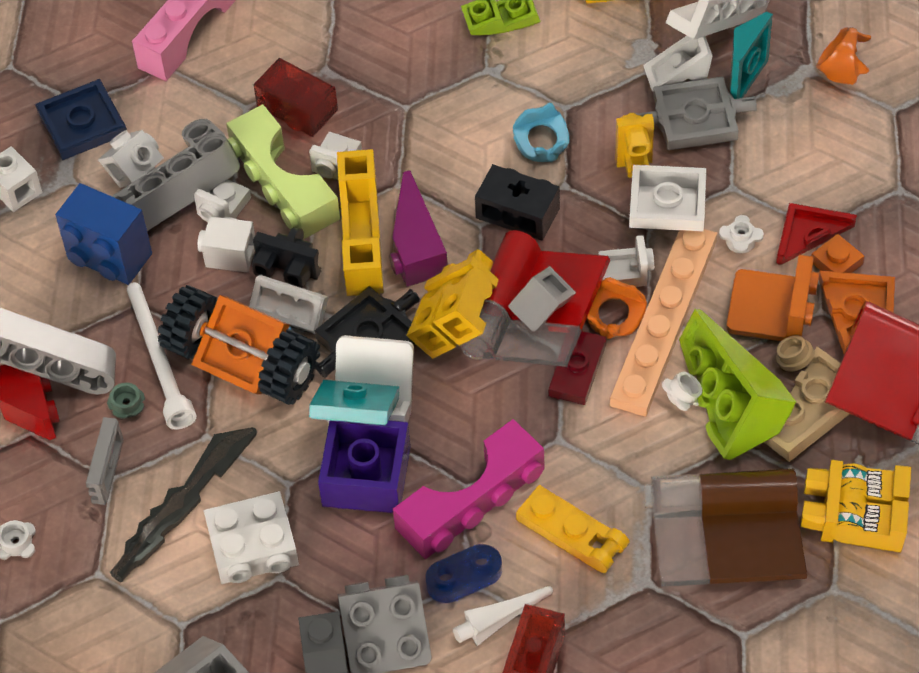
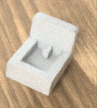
M644 235L636 236L635 248L598 251V255L609 256L610 263L603 280L611 277L635 287L647 286L648 271L654 270V256L652 248L645 247Z

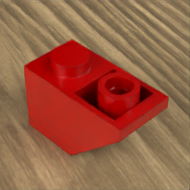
M5 364L1 365L0 409L4 420L45 439H55L56 434L53 423L60 422L55 401H47L46 393L52 391L50 380Z

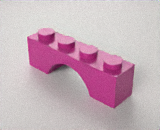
M514 419L483 441L486 469L474 484L455 492H440L422 486L393 508L395 529L425 560L435 552L444 551L452 543L454 537L465 529L469 530L477 526L487 512L495 506L500 507L506 504L516 490L525 483H533L545 469L544 448Z

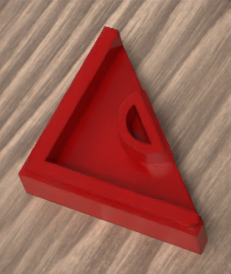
M789 203L776 264L782 265L825 243L835 235H840L855 227L857 215Z

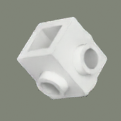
M125 130L110 141L112 148L102 155L98 161L119 188L130 185L155 169V166L164 157L158 151L159 146L151 135L144 133L143 130L131 133Z

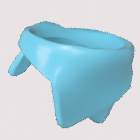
M553 103L525 110L513 125V136L518 150L524 157L534 162H553L557 160L559 154L569 144V132L566 122ZM541 125L550 127L556 134V144L548 150L542 147L534 148L528 140V134L532 128Z

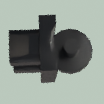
M293 227L288 236L278 233L274 237L257 232L253 239L255 250L252 260L253 273L257 276L271 277L275 268L285 270L283 273L284 281L302 288L309 278L317 280L321 273V267L318 266L319 251L313 248V243L303 240V229Z

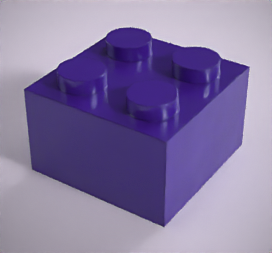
M389 420L386 425L329 421L318 480L322 507L393 513V508L400 504L403 498L411 449L408 422Z

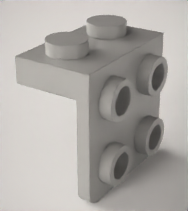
M408 575L394 576L384 579L386 586L369 588V582L345 585L346 593L338 594L351 673H384L427 665L431 661L432 656L420 586L417 580L409 582Z

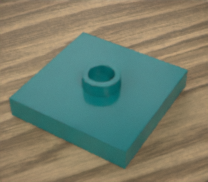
M323 380L309 404V417L319 420L386 425L399 400V386Z

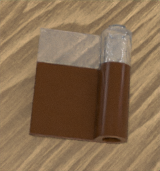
M795 469L651 476V484L643 486L645 509L652 508L661 587L807 579L806 562L797 514L798 488Z

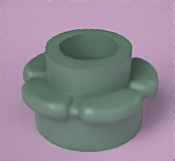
M120 383L111 390L107 405L110 410H113L112 413L115 417L126 419L137 416L142 412L145 396L136 385ZM130 401V403L127 405L123 404L124 402Z

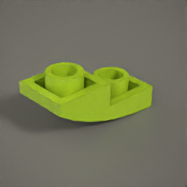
M475 0L461 6L471 35L505 33L541 22L533 0H499L497 2L496 0Z

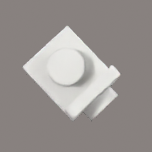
M328 132L321 146L312 145L309 150L312 172L324 178L338 180L337 152L362 150L361 141Z
M228 179L209 192L197 189L194 193L197 214L206 222H208L210 216L220 218L232 217L236 219L251 199L250 189Z

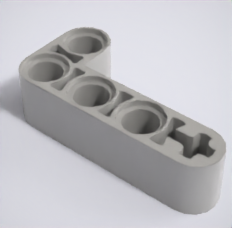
M198 119L189 123L182 131L183 139L188 148L112 196L142 209L147 231L195 201L194 193L197 189L209 192L231 178L239 170L240 163L225 134L210 120Z
M0 308V363L91 394H105L113 389L115 384L116 353L111 347Z

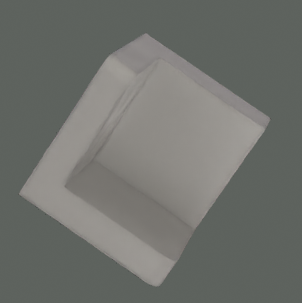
M549 266L533 276L508 307L531 331L535 332L540 329L554 311L568 303L576 292Z

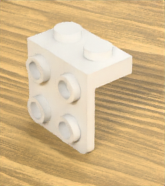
M341 336L336 343L335 381L399 386V400L389 420L408 422L412 405L414 346L411 342L403 340Z

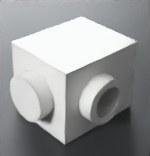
M10 146L0 153V199L15 212L43 192L37 171Z
M210 216L206 230H201L198 237V251L203 253L205 267L248 273L255 251L253 244L255 237L253 222L237 220L232 217L220 218Z

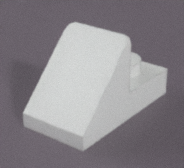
M685 36L643 65L652 92L655 86L682 83L686 79L691 81L707 79L713 56L706 36L695 40Z

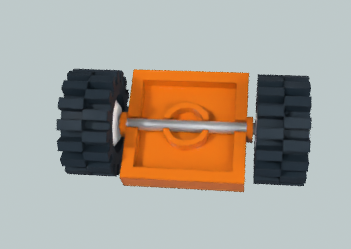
M190 285L181 287L179 294L175 293L172 296L173 302L172 304L168 302L166 306L167 313L166 315L162 314L160 320L163 321V324L158 327V333H161L158 336V342H160L161 347L187 359H193L192 366L254 394L262 395L264 393L288 405L294 404L296 399L299 400L302 397V391L306 392L309 387V380L312 381L314 378L312 373L316 369L315 365L319 364L316 361L320 357V351H318L320 345L317 344L318 342L288 330L290 324L227 296L219 295L217 299V297Z

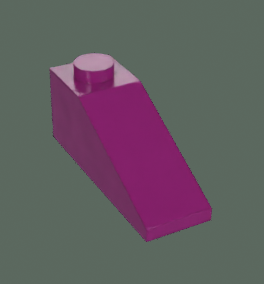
M410 170L403 172L392 237L394 253L389 254L394 274L402 275L406 287L427 281L440 274L443 267L448 265L446 249Z

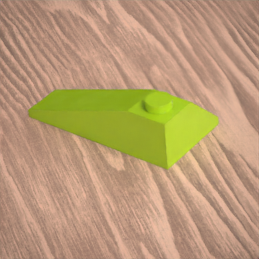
M694 309L679 339L689 373L696 376L702 387V394L697 400L699 407H705L710 421L705 425L708 436L722 457L732 460L780 434L785 422L792 413L796 401L780 379L700 309Z

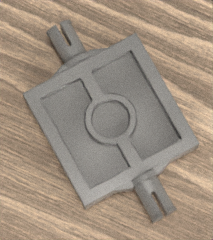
M724 77L655 86L653 87L655 111L635 114L641 117L645 114H652L654 125H657L663 133L667 150L738 140L739 131L735 120L736 113L757 111L755 96L734 99L726 88Z

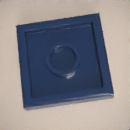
M100 79L35 104L37 113L62 161L108 143L118 134L127 130L125 123Z

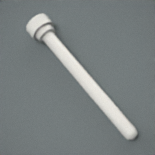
M136 282L130 283L127 287V293L166 398L163 415L167 426L176 430L188 427L194 423L197 417L191 400L180 394L165 350L160 346V342H158L159 334L140 284Z

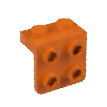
M799 255L795 276L746 269L738 270L735 273L727 318V331L735 335L782 341L787 337L795 335L802 337L804 325L811 326L815 303L807 302L808 295H816L819 273L812 272L814 257Z

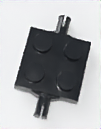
M369 286L314 330L316 340L331 353L319 364L315 365L318 373L326 378L336 369V343L344 335L409 341L414 345L415 343L406 336L412 321L408 319L405 312L420 302L418 294L409 289L397 301H392L382 297Z

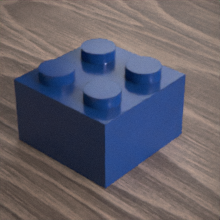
M78 184L55 214L67 258L76 266L91 268L108 280H118L129 285L152 255L142 209L84 184Z

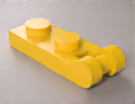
M541 485L536 487L516 511V520L601 573H606L614 563L612 558L616 553H622L630 543L628 537L622 531L607 527ZM596 541L603 544L601 548H593L592 546Z

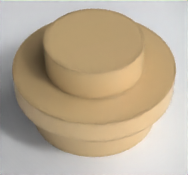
M801 336L787 337L777 346L776 360L780 368L785 371L801 370L814 357L813 346Z

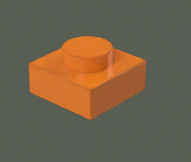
M839 234L835 235L811 254L814 257L813 265L820 271L853 273L863 265L865 257Z

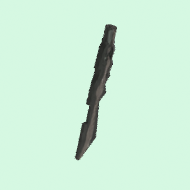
M254 427L214 434L185 485L169 488L163 504L150 509V516L139 522L137 533L126 541L124 555L110 571L114 579L123 582L133 568L142 565L165 542L164 536L178 526L201 502L199 492L214 474L221 478L255 438L257 430Z

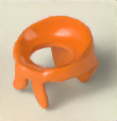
M853 27L841 29L835 39L829 43L821 54L816 68L823 72L831 81L855 84L859 74H867L870 71L856 56L857 41H869L871 36L860 33Z
M611 277L605 278L601 281L587 316L590 327L600 336H605L606 339L633 334L639 328L646 311L647 301L645 295L634 285L622 283ZM620 299L628 306V317L620 325H607L599 318V309L607 300Z

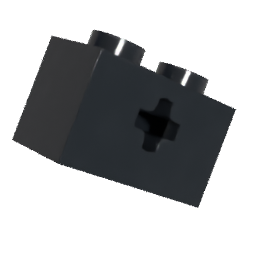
M492 164L475 195L476 219L509 230L522 231L541 241L545 238L560 209V186L554 185L547 180L536 179L521 174L514 169L503 168Z

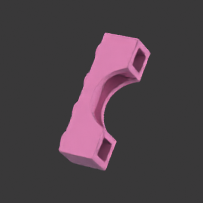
M167 0L132 40L138 69L167 81L186 59L189 40L200 19L214 8L225 13L235 0Z

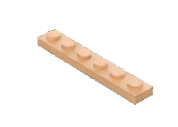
M706 229L704 231L679 230L611 394V407L644 417L647 416L717 242V232Z

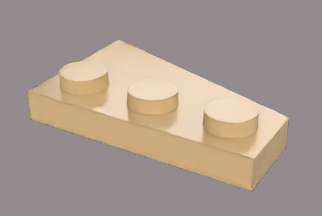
M816 347L814 350V357L806 370H801L795 379V386L790 394L795 399L796 404L790 417L785 422L780 434L764 442L789 462L850 414L824 402L840 362L819 347Z

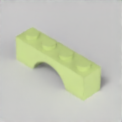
M263 104L226 123L229 136L227 140L236 157L243 161L248 177L253 182L258 181L261 184L263 194L269 204L272 206L276 204L281 210L282 219L289 229L293 227L303 229V239L340 220L338 197L319 174L295 175L282 170L275 164L279 155L285 150L282 128Z

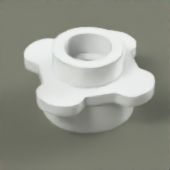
M745 215L737 216L733 223L729 226H722L719 230L720 238L726 240L727 247L735 253L751 251L755 246V242L762 241L764 236L763 230L755 228L750 223L749 217Z
M680 372L674 376V379L666 378L662 382V387L667 392L669 400L680 410L687 411L690 405H699L697 398L702 394V387L700 382L690 373Z
M13 520L0 526V559L6 560L10 556L29 558L34 554L35 547L32 544V536L36 533V529L33 524ZM19 539L18 543H12L13 540Z

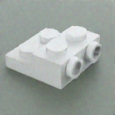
M633 165L629 228L704 231L706 168Z
M280 491L203 510L221 584L229 582L242 583L253 576L269 572L281 573L290 567L299 565L294 539Z

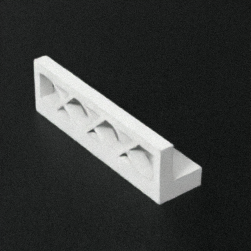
M699 0L698 2L670 10L665 23L695 40L743 24L766 11L770 0Z

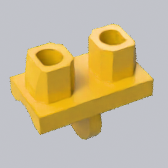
M629 113L616 118L617 167H626L629 178H632L633 165H649V163H653L654 119L652 114H645L641 117L635 113Z

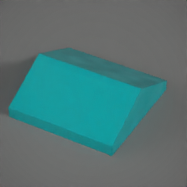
M766 11L734 28L730 73V94L734 99L745 96L769 60L772 13Z

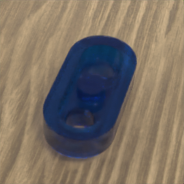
M478 544L435 562L426 573L428 594L438 602L450 603L494 584L502 574L501 555L497 549L490 545ZM479 559L488 560V562L484 565H479L476 563V561ZM444 574L452 576V578L447 581L439 579V577Z

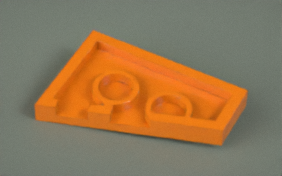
M819 271L818 280L843 354H845L852 337L850 336L852 326L865 301L894 313L895 277Z

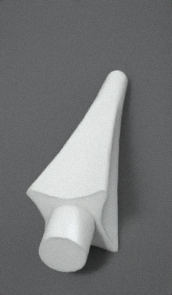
M546 586L513 599L464 611L465 623L454 627L453 634L459 643L472 637L476 646H478L516 616L553 593V589L551 586Z

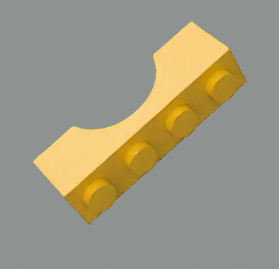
M373 149L337 152L343 230V271L347 296H357L369 286L378 294L384 293L374 152Z

